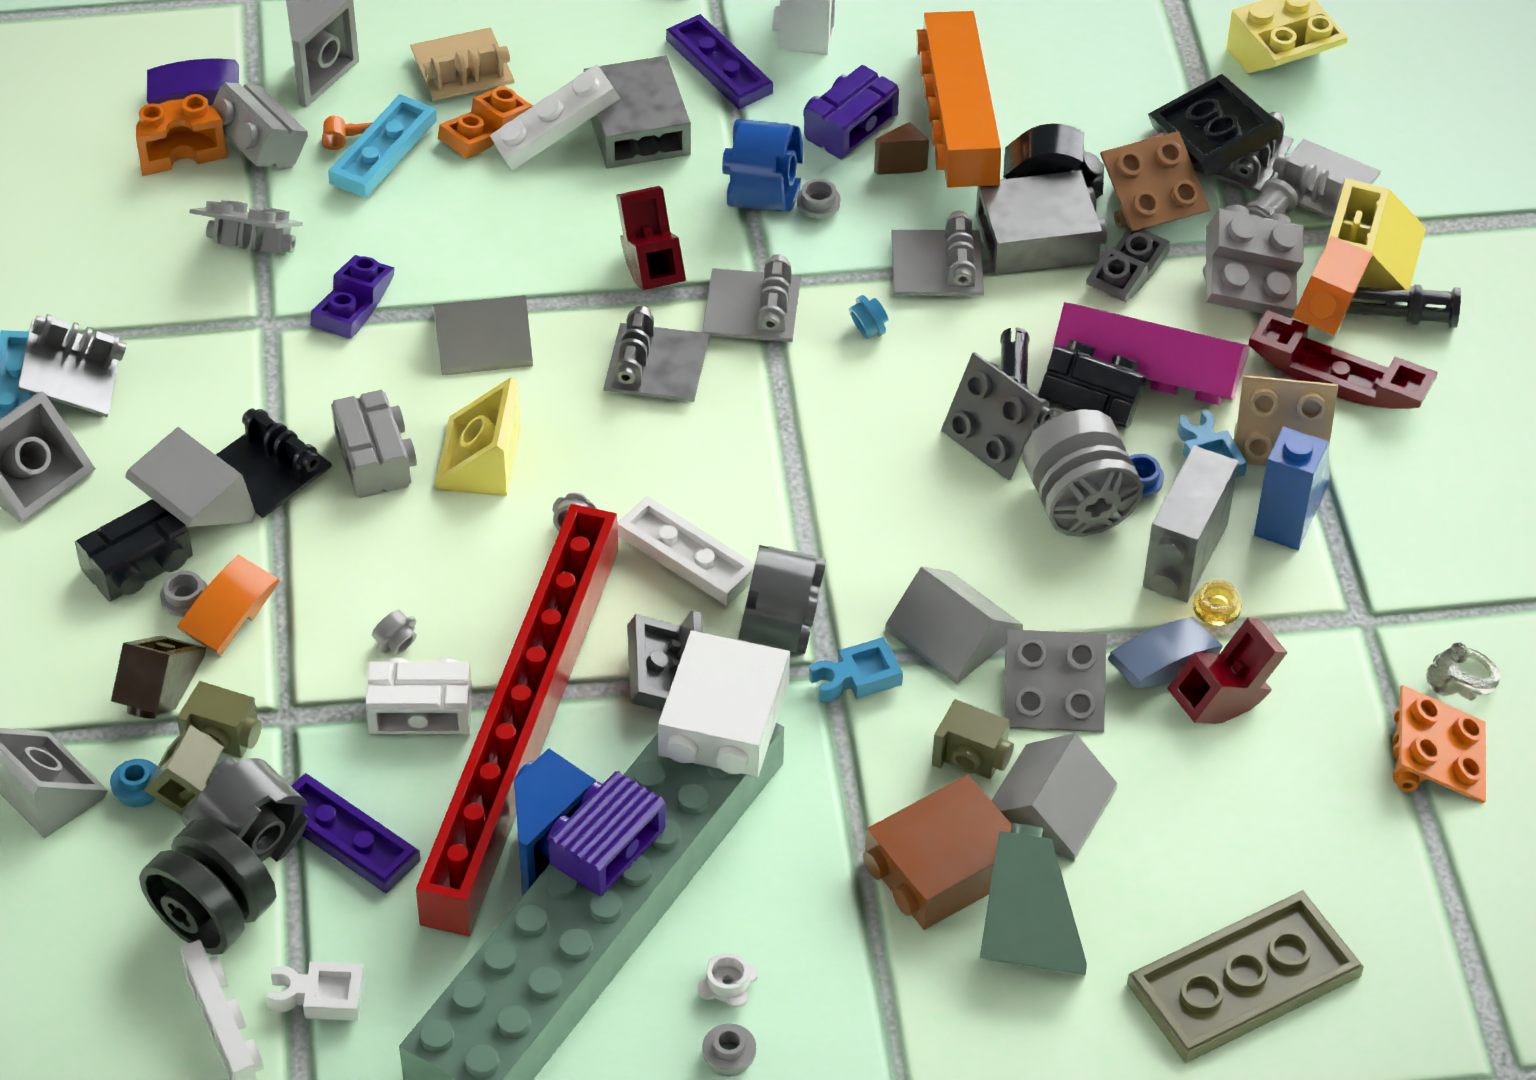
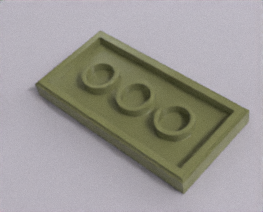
M1301 890L1129 973L1127 985L1186 1064L1360 978L1364 966L1304 890Z

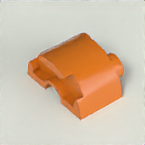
M197 94L189 95L184 99L169 100L160 104H147L140 109L139 121L136 124V142L142 176L172 170L173 164L182 158L193 159L197 164L228 158L222 118L214 108L208 105V100L204 96Z

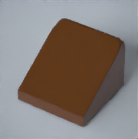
M911 122L876 138L874 172L878 175L916 173L927 170L929 139Z

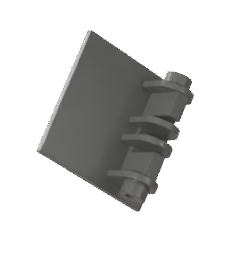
M973 352L940 431L1004 478L1011 480L1034 425L1037 423L1043 425L1046 421L1050 420L1053 416V410L1049 408L1050 404L1046 399H1040L1030 392L1025 384H1019L1015 377L1008 376L998 369L997 364L992 361L989 362L976 352Z

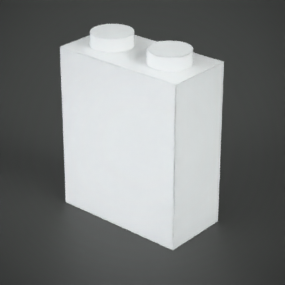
M691 630L658 722V756L671 758L679 763H695L718 768L730 774L741 773L759 777L789 684L790 651Z

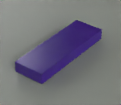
M701 14L666 29V41L738 110L773 94V81Z
M307 773L303 774L291 785L308 804V807L303 806V812L308 816V822L302 836L385 894L421 861L419 849Z

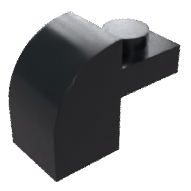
M1043 124L1025 131L1005 147L1003 177L1005 179L1081 171L1087 188L1092 187L1096 199L1103 195L1104 164L1096 155L1084 150L1085 132L1065 124Z

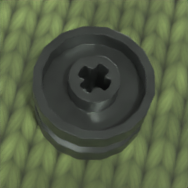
M204 818L192 820L174 838L171 844L172 850L160 851L142 869L139 881L141 890L149 905L164 924L187 943L201 940L206 953L218 955L223 954L242 935L245 930L244 923L255 922L273 904L277 897L276 888L266 866L254 851L236 834L216 822Z

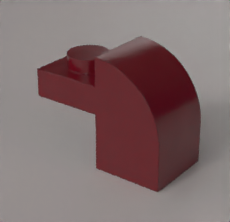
M655 186L617 194L616 198L623 235H620L625 261L634 283L642 290L686 281L680 241L678 236L670 232L663 188Z
M1247 617L1220 654L1194 652L1167 689L1194 723H1224L1250 711L1272 691L1266 681L1288 652L1260 618Z

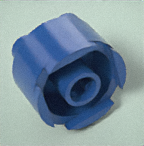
M735 120L733 126V148H725L722 158L723 174L730 175V182L727 188L728 207L769 211H791L794 208L801 183V178L795 177L797 163L803 164V140L799 126L788 123Z

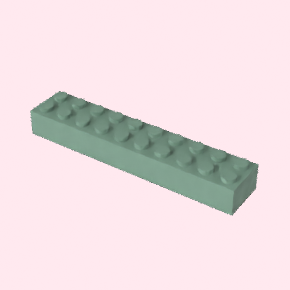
M778 723L775 724L759 777L741 773L730 774L718 768L695 763H679L671 758L658 756L657 733L623 776H628L631 781H636L639 786H645L648 792L653 791L657 797L661 796L665 801L666 823L663 833L659 834L655 841H652L650 847H647L644 853L639 855L637 861L632 862L630 868H626L624 874L619 876L617 882H613L610 889H606L604 896L597 895L549 864L399 1045L403 1080H534L783 765L784 726Z

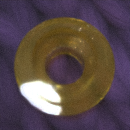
M1211 580L1196 592L1193 600V610L1196 616L1203 622L1215 626H1224L1233 623L1239 618L1242 610V600L1237 589L1231 583L1224 580Z

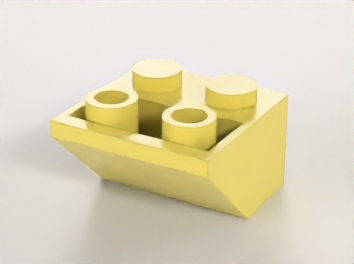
M1261 0L1232 9L1226 48L1247 73H1251L1345 45L1348 42V36L1316 0Z
M1345 179L1328 241L1332 235L1373 253L1358 287L1409 291L1426 228L1389 188Z

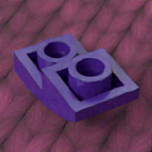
M206 58L179 61L148 69L146 101L148 104H160L169 100L184 99L189 95L197 94L204 96L208 100V105L212 106L220 87L225 82L239 83V64L235 59Z
M354 255L333 275V290L311 310L310 326L351 339L365 324L381 301L394 277L395 267L379 263L371 257Z

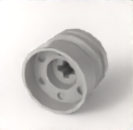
M1080 409L1062 413L1046 421L1034 431L1024 446L1022 461L1033 485L1039 493V498L1045 508V512L1054 529L1067 536H1089L1102 533L1119 525L1134 512L1142 500L1144 485L1126 452L1121 437L1111 417L1098 410Z

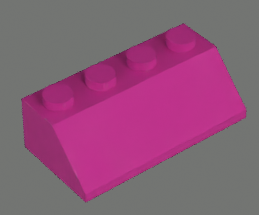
M1067 302L1063 303L1053 344V349L1055 345L1067 347L1069 340L1072 339L1095 347L1094 357L1111 362L1113 354L1137 361L1140 363L1137 371L1147 374V379L1151 380L1149 389L1176 395L1178 387H1183L1196 391L1195 400L1219 406L1222 404L1223 397L1228 399L1235 398L1250 351V346Z

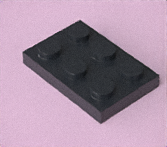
M1223 74L1148 113L1152 127L1158 133L1162 132L1165 135L1179 131L1192 164L1205 176L1227 169L1232 162L1251 152L1264 149L1269 142L1282 136L1278 121Z

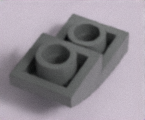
M1128 227L1114 249L1110 247L1106 249L1086 279V285L1124 302L1128 301L1144 286L1170 251V241L1144 229L1131 233Z

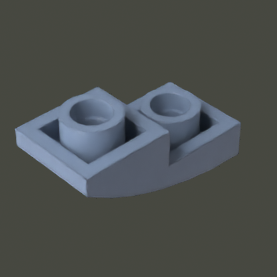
M1189 617L1160 625L1130 639L1111 651L1108 660L1129 684L1133 685L1136 689L1170 684L1177 676L1180 667L1186 664L1194 652L1220 654L1223 645L1194 617Z

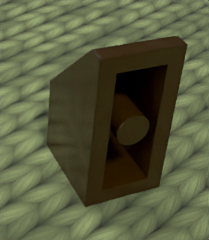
M162 635L124 642L111 701L126 705V713L147 719H155L158 713L176 709L203 661L207 647Z

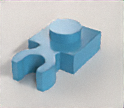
M1207 409L1201 411L1200 426L1191 425L1185 415L1179 416L1177 433L1179 438L1185 442L1183 449L1185 458H1187L1194 445L1238 460L1236 478L1245 476L1247 467L1245 458L1228 430L1218 433L1214 432L1215 419L1210 411Z
M881 637L838 650V663L826 660L813 663L809 667V680L811 683L820 680L830 681L829 683L819 685L820 702H832L838 699L844 690L852 689L856 699L901 686L903 672L885 638Z

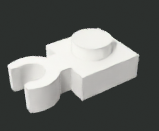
M310 962L308 975L298 974L293 968L287 966L271 968L272 985L286 986L288 988L282 992H267V1002L270 1010L286 1012L292 1010L297 1005H303L305 1019L359 1020L365 977L363 964Z

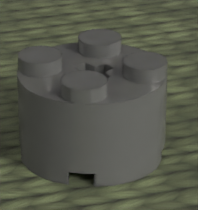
M759 545L738 639L805 654L827 559L777 547Z
M227 758L214 767L210 774L211 782L203 789L196 801L192 802L182 814V822L185 826L192 820L202 818L216 822L236 834L254 851L262 862L268 857L278 862L290 852L302 836L308 822V816L303 812V806L308 807V804L265 760L249 758L236 762L233 758Z

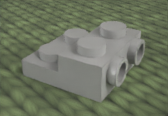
M1230 205L1224 209L1219 208L1206 227V302L1265 314L1266 310L1292 318L1297 308V272L1304 264L1303 226L1292 224L1291 219L1284 214H1271L1263 218L1249 215V210L1242 205Z

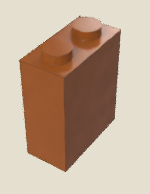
M967 774L866 828L865 852L863 853L864 864L873 878L876 880L882 879L892 891L893 898L900 911L906 916L912 915L921 928L926 930L989 895L999 831L1010 832L1012 824Z

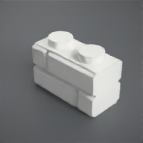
M390 658L384 662H369L366 693V715L369 735L470 734L472 705L470 662H458L452 658H439L434 662H408L402 658Z

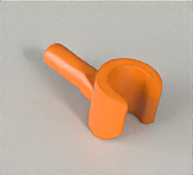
M329 116L323 123L322 145L328 150L341 149L346 143V137L363 134L373 122L346 124L344 119L339 116Z

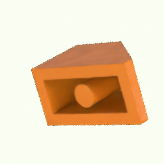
M1331 235L1292 318L1336 336L1373 253Z

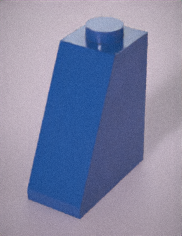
M1282 427L1267 459L1253 536L1296 550L1300 549L1329 484V441Z

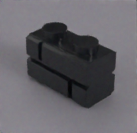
M1072 339L1069 340L1067 347L1055 345L1038 397L1072 410H1098L1111 417L1114 424L1129 428L1147 380V374L1137 371L1140 363L1113 354L1111 362L1094 357L1095 347Z
M153 499L74 541L82 572L93 585L96 584L97 589L108 602L124 594H135L142 589L147 581L165 571L173 572L178 570L185 564L187 559L193 556L189 530L186 524Z

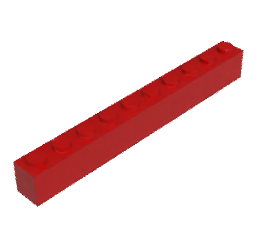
M570 504L417 884L416 898L420 926L468 937L471 935L517 816L514 780L523 765L529 761H535L540 756L618 554L617 513L576 504Z

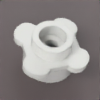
M723 953L712 956L708 960L706 978L698 983V993L705 1000L716 998L727 1002L732 1008H741L748 1002L747 991L750 984L757 981L758 970L755 965L747 963L737 954ZM723 980H732L733 982L725 984Z

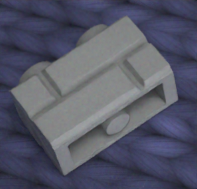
M225 82L220 87L212 105V108L222 118L224 135L256 166L272 167L274 165L278 168H292L296 164L307 140L308 131L260 85L244 84L242 86L239 83Z
M382 389L363 393L359 398L349 396L333 400L331 404L333 428L355 495L363 498L380 494L384 489L389 492L408 487L411 483L410 467L416 466L417 460L411 438L402 440L400 433L405 432L400 406L391 407L386 392Z

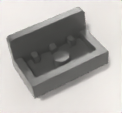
M691 610L680 626L638 614L633 616L627 625L630 703L663 711L690 631L705 633L702 627V613Z

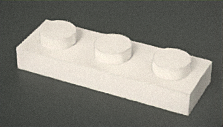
M595 64L489 136L513 171L621 98L599 65Z
M648 495L617 521L618 537L726 606L751 583L754 562Z
M201 940L181 946L180 950L186 978L229 1079L257 1080L256 1072L264 1070L262 1058L254 1039L244 1042L240 1029L246 1028L237 999L233 997L226 1000L221 988L227 987L228 983L218 956L208 959Z

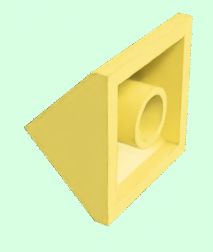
M512 377L508 378L449 416L434 483L435 487L443 491L507 496L521 429L518 381Z

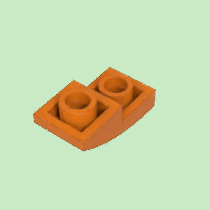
M506 86L495 88L473 97L471 112L439 124L437 139L465 159L471 158L495 145L489 135L533 105Z
M238 554L200 594L179 622L177 628L188 637L221 656L247 618L251 621L254 620L280 580Z

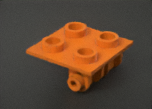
M1401 685L1399 707L1394 711L1397 732L1393 736V756L1398 761L1396 762V768L1393 770V781L1398 784L1400 790L1412 792L1418 788L1420 783L1428 779L1480 803H1485L1486 722L1405 685Z

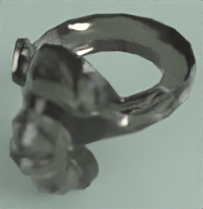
M1455 642L1450 648L1437 654L1432 660L1433 663L1427 668L1426 680L1430 684L1432 692L1442 697L1458 692L1469 701L1474 700L1477 695H1487L1494 692L1501 681L1500 671L1496 664L1479 651L1467 648L1463 642ZM1467 658L1474 659L1487 669L1489 677H1472L1464 673L1456 663H1463Z

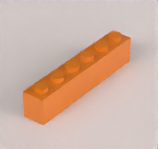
M974 11L925 12L923 29H916L917 55H920V76L923 77L924 99L927 100L928 122L931 123L932 146H935L936 170H944L947 188L1000 185L1001 145Z

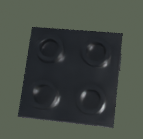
M248 409L242 417V423L245 425V434L216 454L243 475L254 510L261 518L266 517L332 467V463L317 453V449L313 445L302 442L294 431L288 430L287 426L282 423L273 421L263 409Z

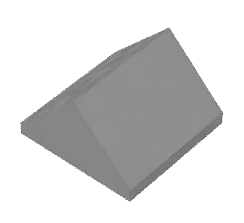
M286 0L299 104L305 108L359 62L353 0Z
M526 295L433 304L442 375L533 366Z
M43 390L0 418V507L19 522L27 519L96 469Z
M179 427L175 428L134 463L125 475L127 480L188 527L253 523L256 516L243 475Z
M923 566L919 568L885 624V631L956 684L1007 644V629L1023 630L1021 622L953 572Z
M0 728V794L44 839L105 798L108 790L49 731Z
M1077 733L1026 744L991 801L1011 824L1017 823L1043 828L1042 837L1052 839L1056 854L1075 861L1117 790L1118 783Z

